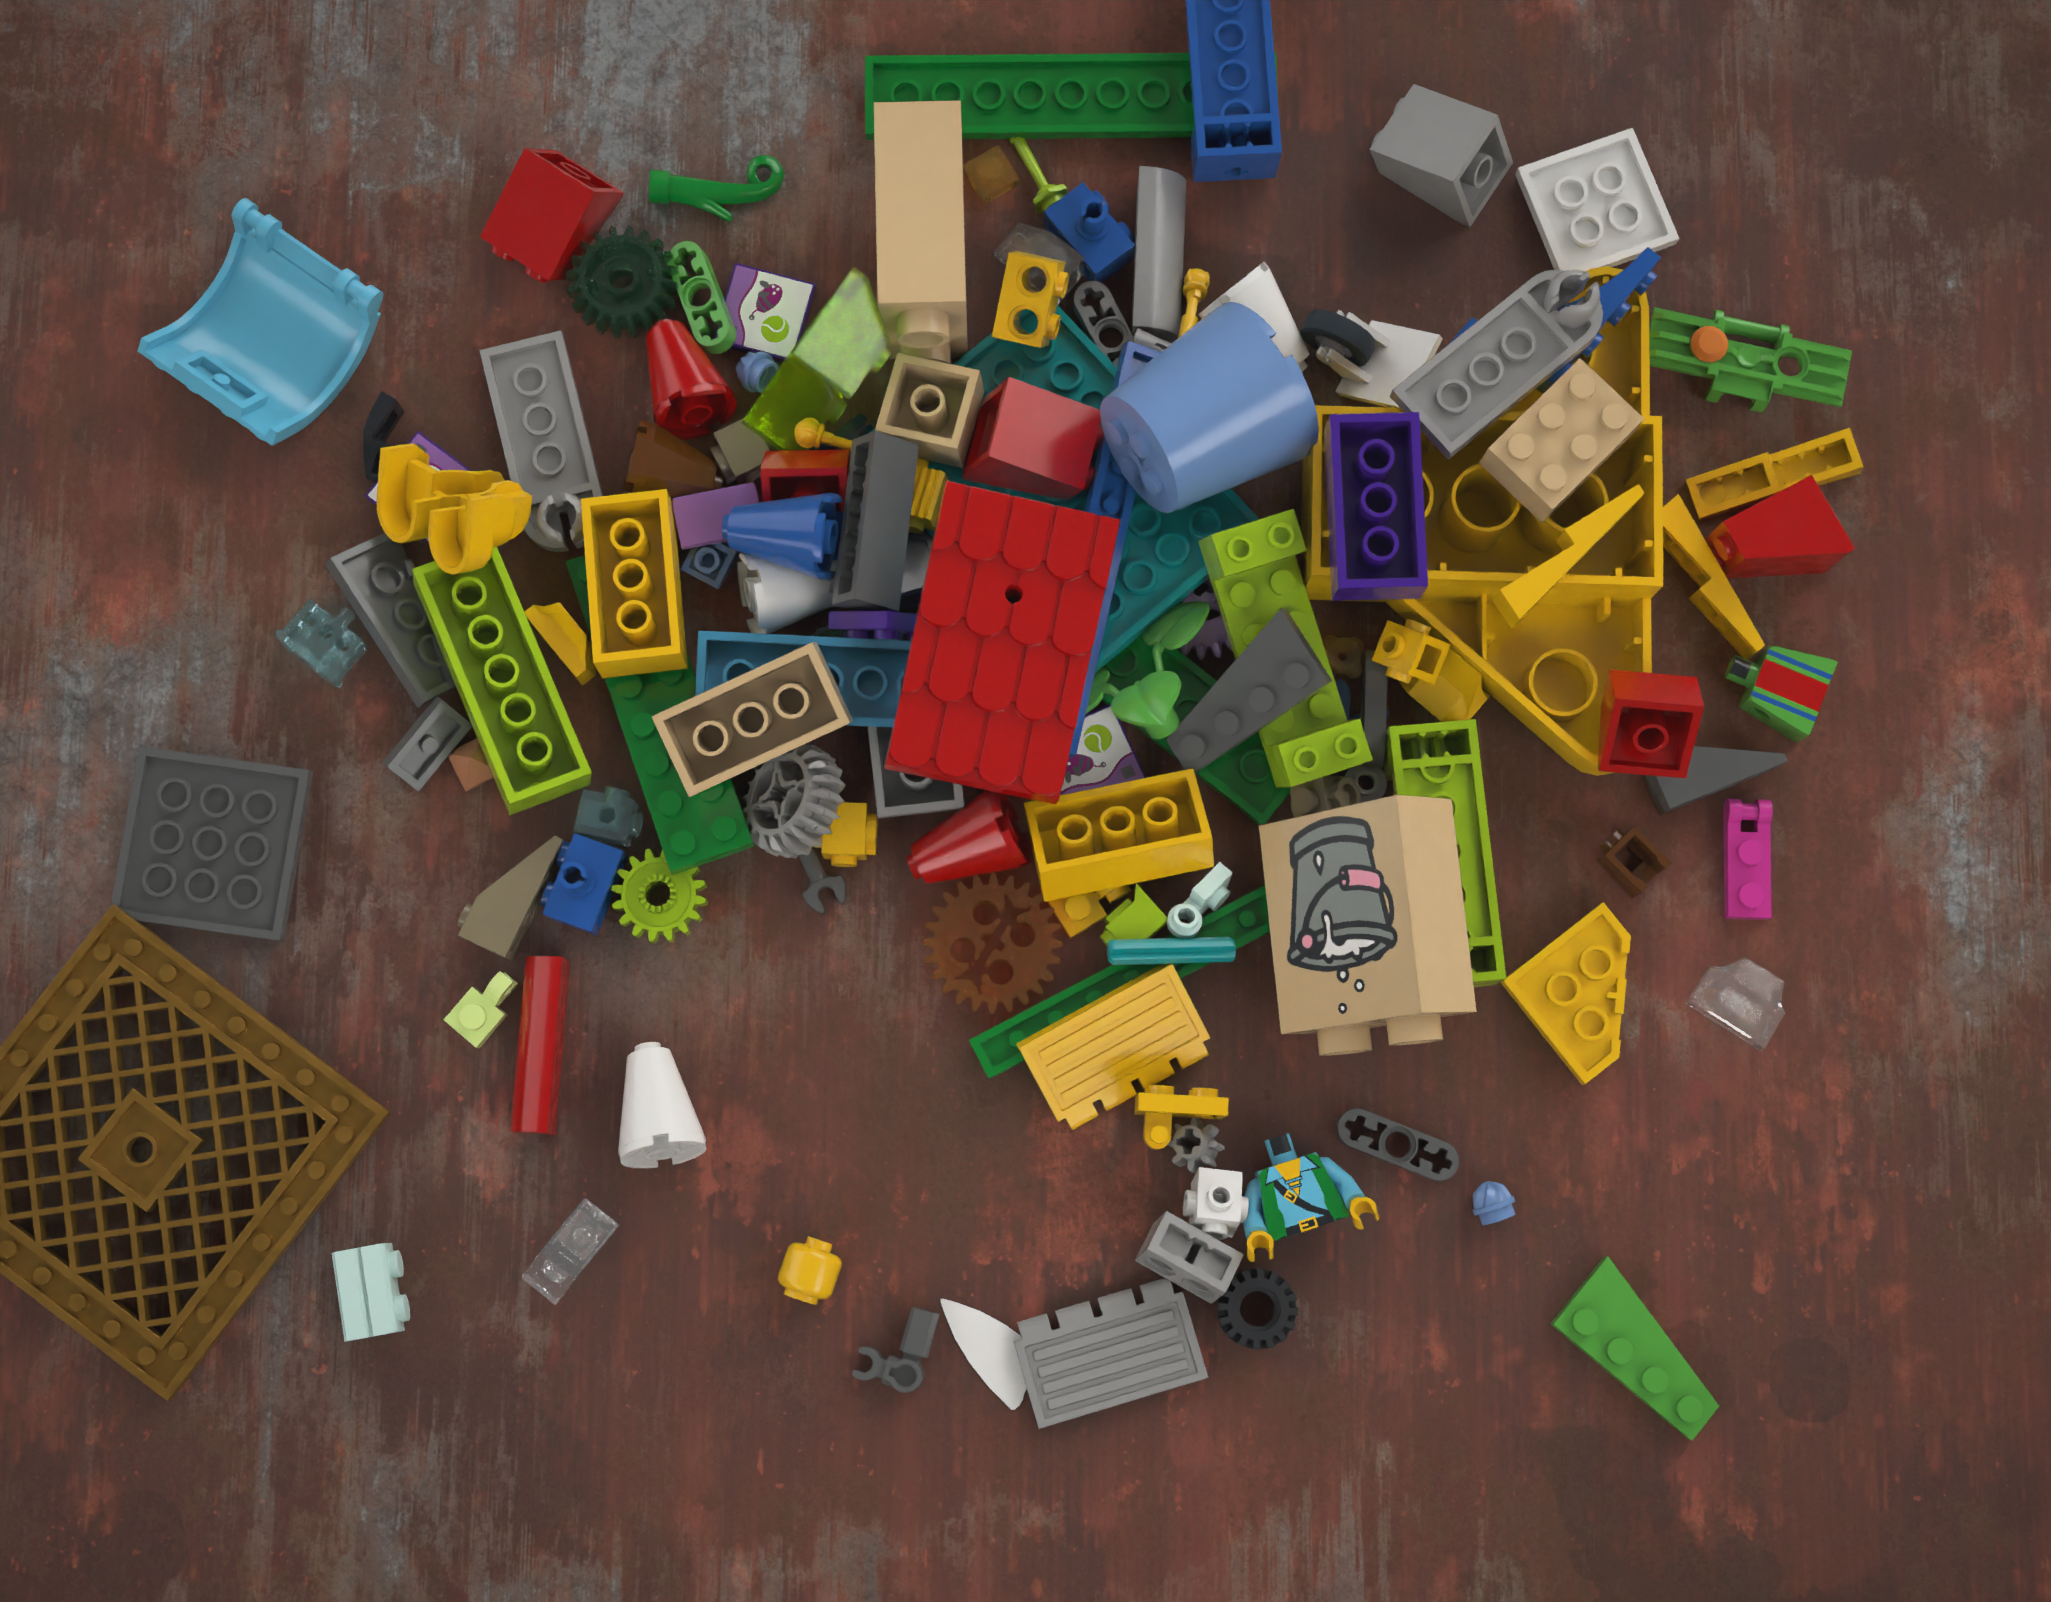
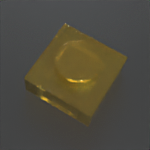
M999 145L963 164V172L984 205L1017 187L1020 183L1018 175Z

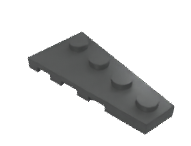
M383 533L331 557L325 566L417 708L432 702L436 696L440 698L451 692L456 685L414 587L412 569L415 567L412 559H407L402 543L392 541Z
M1281 608L1179 724L1176 731L1166 739L1184 770L1193 768L1194 773H1198L1332 682L1329 674L1286 608Z

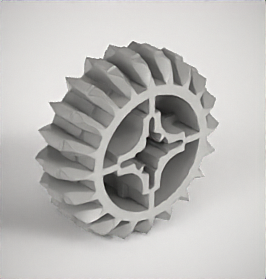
M808 743L765 762L762 767H754L756 775L753 781L747 782L750 786L749 792L741 798L747 803L743 814L747 820L746 823L753 842L758 847L765 849L766 853L796 859L801 854L809 855L813 846L821 847L824 834H832L830 825L834 819L840 818L836 812L838 806L845 801L839 796V793L845 788L846 784L840 780L843 770L837 767L835 764L836 759L832 758L829 753Z

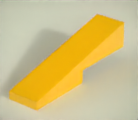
M1850 428L1770 455L1766 452L1688 478L1685 482L1698 520L1757 504L1810 475L1813 476L1818 486L1861 474L1864 466Z
M1639 484L1564 529L1556 539L1563 550L1561 553L1499 590L1493 598V602L1511 629L1638 502L1645 493Z
M1677 494L1663 507V547L1701 587L1689 598L1691 602L1738 653L1748 660L1762 649L1765 644L1683 500Z

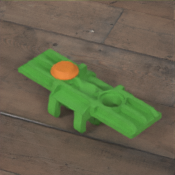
M1654 307L1649 327L1650 366L1711 379L1709 388L1704 395V401L1717 403L1721 396L1727 393L1752 399L1749 411L1762 413L1770 402L1772 393L1841 407L1852 350L1793 338V334L1789 333V325L1780 324L1778 327L1737 319L1724 316V311L1716 309L1711 319ZM1724 333L1772 343L1773 347L1769 349L1728 340ZM1782 358L1795 359L1799 364V373L1795 376L1783 374L1778 367L1779 361Z

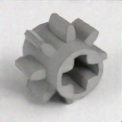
M1192 1117L1191 1125L1181 1126L1176 1123L1174 1126L1177 1131L1173 1140H1170L1168 1144L1177 1153L1173 1157L1172 1162L1179 1167L1187 1164L1188 1170L1196 1174L1201 1166L1210 1165L1215 1168L1217 1165L1214 1160L1218 1151L1225 1150V1146L1214 1139L1219 1129L1212 1124L1204 1127L1203 1121L1197 1117ZM1199 1139H1200V1140H1201L1200 1146H1194V1147L1192 1148V1152H1191V1151H1190L1191 1145H1197V1144L1199 1143Z

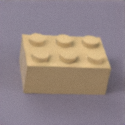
M1580 358L1487 449L1479 463L1543 523L1636 431L1644 418Z

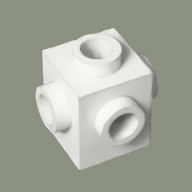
M1199 1167L1191 1182V1190L1185 1191L1183 1199V1216L1190 1217L1189 1224L1217 1240H1224L1227 1237L1232 1238L1239 1224L1247 1220L1248 1197L1242 1196L1243 1172Z

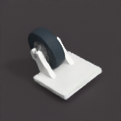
M1312 310L1307 315L1300 331L1302 339L1317 351L1316 357L1329 365L1342 377L1335 391L1338 396L1387 408H1400L1390 398L1392 390L1434 357L1443 339L1439 334L1373 320L1368 325L1354 314L1348 312V314L1344 315L1340 310L1337 313L1326 310Z

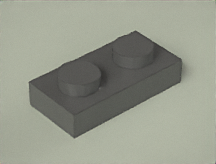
M436 696L383 760L382 764L419 792L471 729L472 724Z

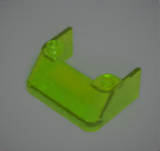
M855 267L850 270L805 330L741 422L778 450H806L807 448H803L797 443L794 436V429L797 423L805 418H814L819 421L820 425L825 424L827 420L835 424L848 406V403L842 400L845 396L850 399L869 370L871 369L877 373L890 356L891 351L886 348L890 339L866 275Z

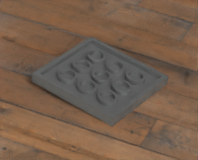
M139 746L110 907L112 904L117 905L140 922L284 942L313 772L306 769Z

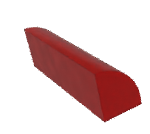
M561 956L525 957L510 1132L556 1135L570 961Z

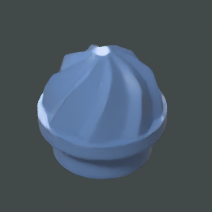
M763 351L757 353L748 352L745 357L740 358L736 365L737 378L744 389L749 392L758 391L766 393L774 387L779 377L780 370L778 364L774 362L770 354Z
M1487 1181L1482 1183L1474 1192V1209L1472 1211L1474 1215H1479L1482 1226L1514 1216L1515 1211L1512 1203L1516 1201L1503 1184Z

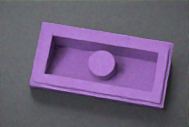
M746 483L673 498L672 507L682 550L728 541L722 537L723 518L725 514H730L734 506L761 502L756 484Z

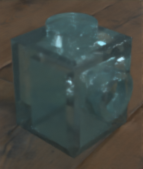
M605 787L604 793L583 789L573 831L592 840L630 847L632 837L638 838L640 835L644 814L643 812H638L639 805L634 799L629 798L630 792L613 787Z

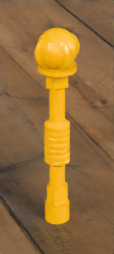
M1199 268L1189 269L1184 277L1182 291L1187 300L1186 314L1181 318L1178 338L1198 323V317L1196 316L1198 302H1201L1207 296L1210 276L1208 272Z
M805 418L795 426L794 436L797 443L803 448L814 446V448L818 449L821 444L841 449H850L851 451L852 440L826 432L825 424L820 425L819 421L814 418ZM917 458V465L928 468L929 461Z

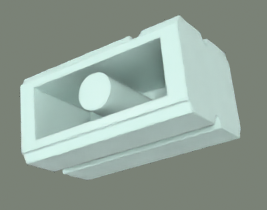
M380 1243L333 1252L332 1259L344 1342L405 1331L404 1322L410 1320V1306L406 1294L400 1295L397 1277H402L404 1274L400 1251H393L392 1243Z

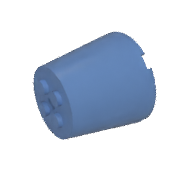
M1227 302L1215 308L1101 402V424L1107 444L1116 463L1134 490L1150 506L1160 512L1170 513L1298 462L1309 456L1310 447L1318 442L1319 428L1315 404L1308 384L1293 355L1284 358L1271 340L1276 334L1273 328L1257 313L1242 304Z

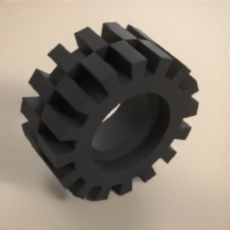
M1246 1269L1234 1274L1226 1293L1216 1301L1218 1302L1216 1314L1223 1332L1235 1343L1250 1349H1269L1275 1347L1277 1343L1283 1342L1287 1338L1288 1333L1291 1330L1293 1331L1296 1325L1294 1323L1295 1318L1298 1316L1297 1298L1295 1292H1292L1290 1288L1291 1285L1281 1278L1279 1274L1265 1269ZM1253 1291L1264 1292L1271 1298L1274 1305L1272 1318L1262 1326L1247 1324L1240 1313L1242 1299Z

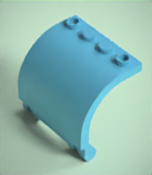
M243 198L232 211L231 216L235 233L225 261L209 288L196 304L178 320L142 337L137 352L152 361L156 367L166 371L182 382L190 391L199 394L219 408L223 414L233 418L249 429L257 438L273 446L298 433L313 422L333 402L350 380L364 357L381 316L378 310L384 294L373 285L366 286L361 283L359 275L346 268L342 271L282 230L281 221L270 214L264 216L258 211L259 208L255 203L247 198Z

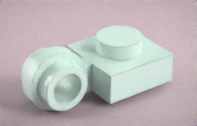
M1219 862L1192 889L1189 898L1183 904H1178L1170 910L1167 917L1169 931L1178 938H1192L1197 935L1202 926V915L1209 908L1216 911L1229 897L1231 892L1227 887L1233 872ZM1179 919H1185L1189 921V924L1183 923Z

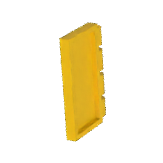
M1160 964L1016 1043L1056 1120L1059 1122L1065 1118L1070 1128L1074 1130L1099 1116L1093 1102L1100 1100L1107 1112L1137 1095L1131 1084L1133 1080L1138 1079L1145 1091L1148 1085H1156L1175 1074L1169 1062L1171 1059L1176 1058L1183 1070L1208 1056L1209 1053L1203 1042L1210 1039V1036L1173 964Z

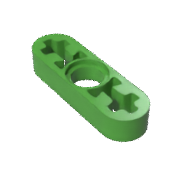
M692 241L680 242L669 252L667 263L692 332L697 342L706 351L712 354L723 353L734 344L736 329L707 254L696 243ZM687 257H693L691 265L698 276L692 277L684 268ZM702 288L711 289V297L705 305L700 307L693 306L692 299L698 290ZM710 317L720 327L717 330L718 337L713 340L710 338L712 335L711 326L706 320Z

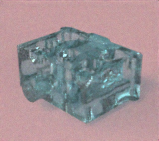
M311 599L283 630L279 629L275 632L276 638L283 648L333 687H340L342 685L341 679L368 650L364 641L347 628L356 617L350 609L344 607L334 618ZM316 621L315 624L308 626L309 623ZM328 634H332L331 637L325 638ZM349 646L346 651H341L342 648Z

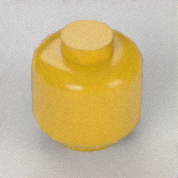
M808 1236L805 1244L795 1242L788 1246L778 1274L779 1283L785 1287L784 1295L813 1305H817L819 1299L831 1297L842 1266L841 1259L835 1254L830 1253L833 1244Z

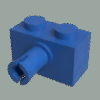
M1082 182L1044 211L1043 227L1087 281L1102 283L1133 260L1135 237L1124 222L1120 221L1117 224L1108 213L1110 208L1104 197L1097 190L1091 192L1085 183Z
M574 833L571 843L565 841L558 854L556 864L560 866V870L555 883L549 881L541 898V906L545 907L543 915L553 921L598 936L614 896L611 888L614 885H618L621 878L617 871L619 869L624 870L629 856L623 850Z

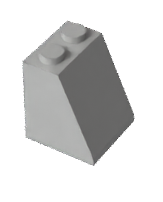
M1413 84L1406 96L1398 101L1392 117L1383 130H1380L1375 135L1370 148L1380 174L1469 228L1513 164L1497 114Z

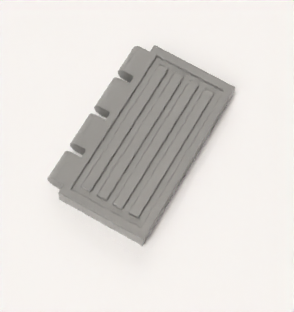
M1163 1278L1139 1285L1144 1303L1136 1305L1132 1289L1129 1288L1097 1298L1102 1314L1097 1317L1093 1315L1090 1302L1086 1301L1056 1310L1055 1313L1060 1328L1054 1330L1051 1329L1047 1313L1017 1322L1022 1339L1013 1342L1038 1428H1044L1209 1378L1183 1291L1174 1293L1171 1281Z

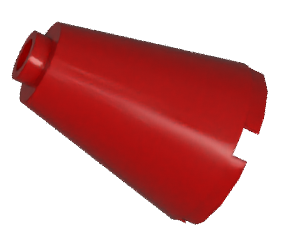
M671 319L656 322L646 335L654 423L681 440H689L711 433L708 426L720 420L723 426L736 412L737 400L734 392L682 322Z
M985 790L964 805V808L953 813L911 844L912 854L907 855V862L916 879L923 878L927 884L1021 868L1031 863L1032 857L1025 832L1020 834L1016 820H1019L1008 796L1003 793Z

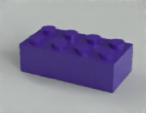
M1419 412L1330 414L1324 428L1332 601L1420 599L1428 587Z

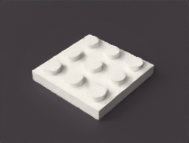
M1633 128L1517 168L1515 176L1554 270L1576 269L1587 271L1604 266L1614 267L1636 259L1647 247L1656 252L1676 245L1679 240L1677 231Z

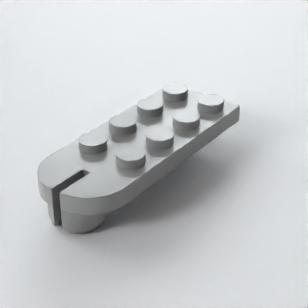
M1573 269L1565 271L1549 270L1535 275L1392 390L1390 398L1403 412H1419L1420 430L1449 460L1592 343L1601 327L1603 319L1599 284L1597 281L1592 284L1584 298L1576 305L1565 306L1558 311L1583 291L1590 274L1586 271Z
M562 331L479 350L511 481L518 482L523 491L532 495L531 513L528 523L524 528L525 532L536 545L553 552L569 551L560 515L568 513L571 525V539L577 549L583 547L581 499L603 496Z

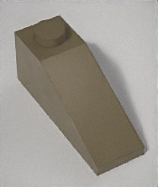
M553 836L480 893L473 904L468 903L461 912L457 926L461 928L458 936L513 961L541 904L543 892L549 881H552L559 867L556 864L557 858L565 841L557 836Z

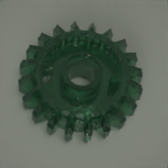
M629 225L625 228L623 235H618L616 228L611 226L609 228L610 237L604 239L599 232L595 231L593 237L596 243L593 246L581 241L580 248L584 256L572 255L571 262L576 269L567 270L566 277L573 284L568 286L566 290L569 298L575 299L572 303L575 313H583L582 320L584 324L590 326L596 323L595 328L602 335L611 327L613 337L617 339L622 335L623 329H628L630 336L636 338L638 334L636 327L643 325L645 330L649 332L652 328L651 320L653 318L657 321L667 319L662 308L674 309L676 304L671 295L678 294L679 284L673 280L672 276L678 274V267L668 265V262L674 258L671 251H663L664 244L659 238L650 242V234L645 229L635 237L633 227ZM622 276L633 278L632 283L626 288H616L613 286L614 282Z

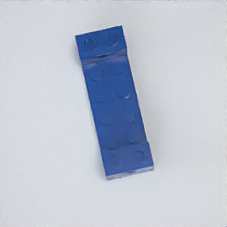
M1185 0L1194 119L1190 143L1193 182L1276 178L1282 146L1270 0Z

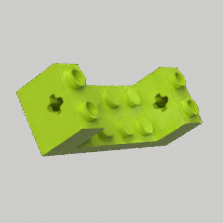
M1294 509L1227 529L1198 541L1235 660L1281 608H1286L1332 679L1331 683L1258 731L1276 788L1293 787L1372 761L1373 758L1360 718L1347 720L1298 566L1295 555L1305 552L1307 549Z
M1476 719L1391 726L1386 730L1383 772L1387 781L1393 780L1394 795L1452 799L1474 987L1496 985L1506 979Z

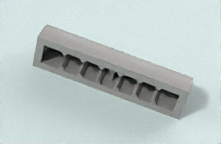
M1139 166L1131 333L1134 335L1136 329L1140 328L1142 331L1165 341H1175L1178 339L1182 313L1187 182L1179 173L1159 167Z

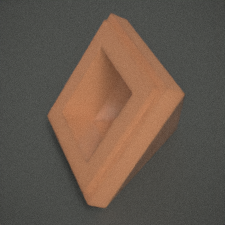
M477 738L452 750L448 755L466 792L494 778Z

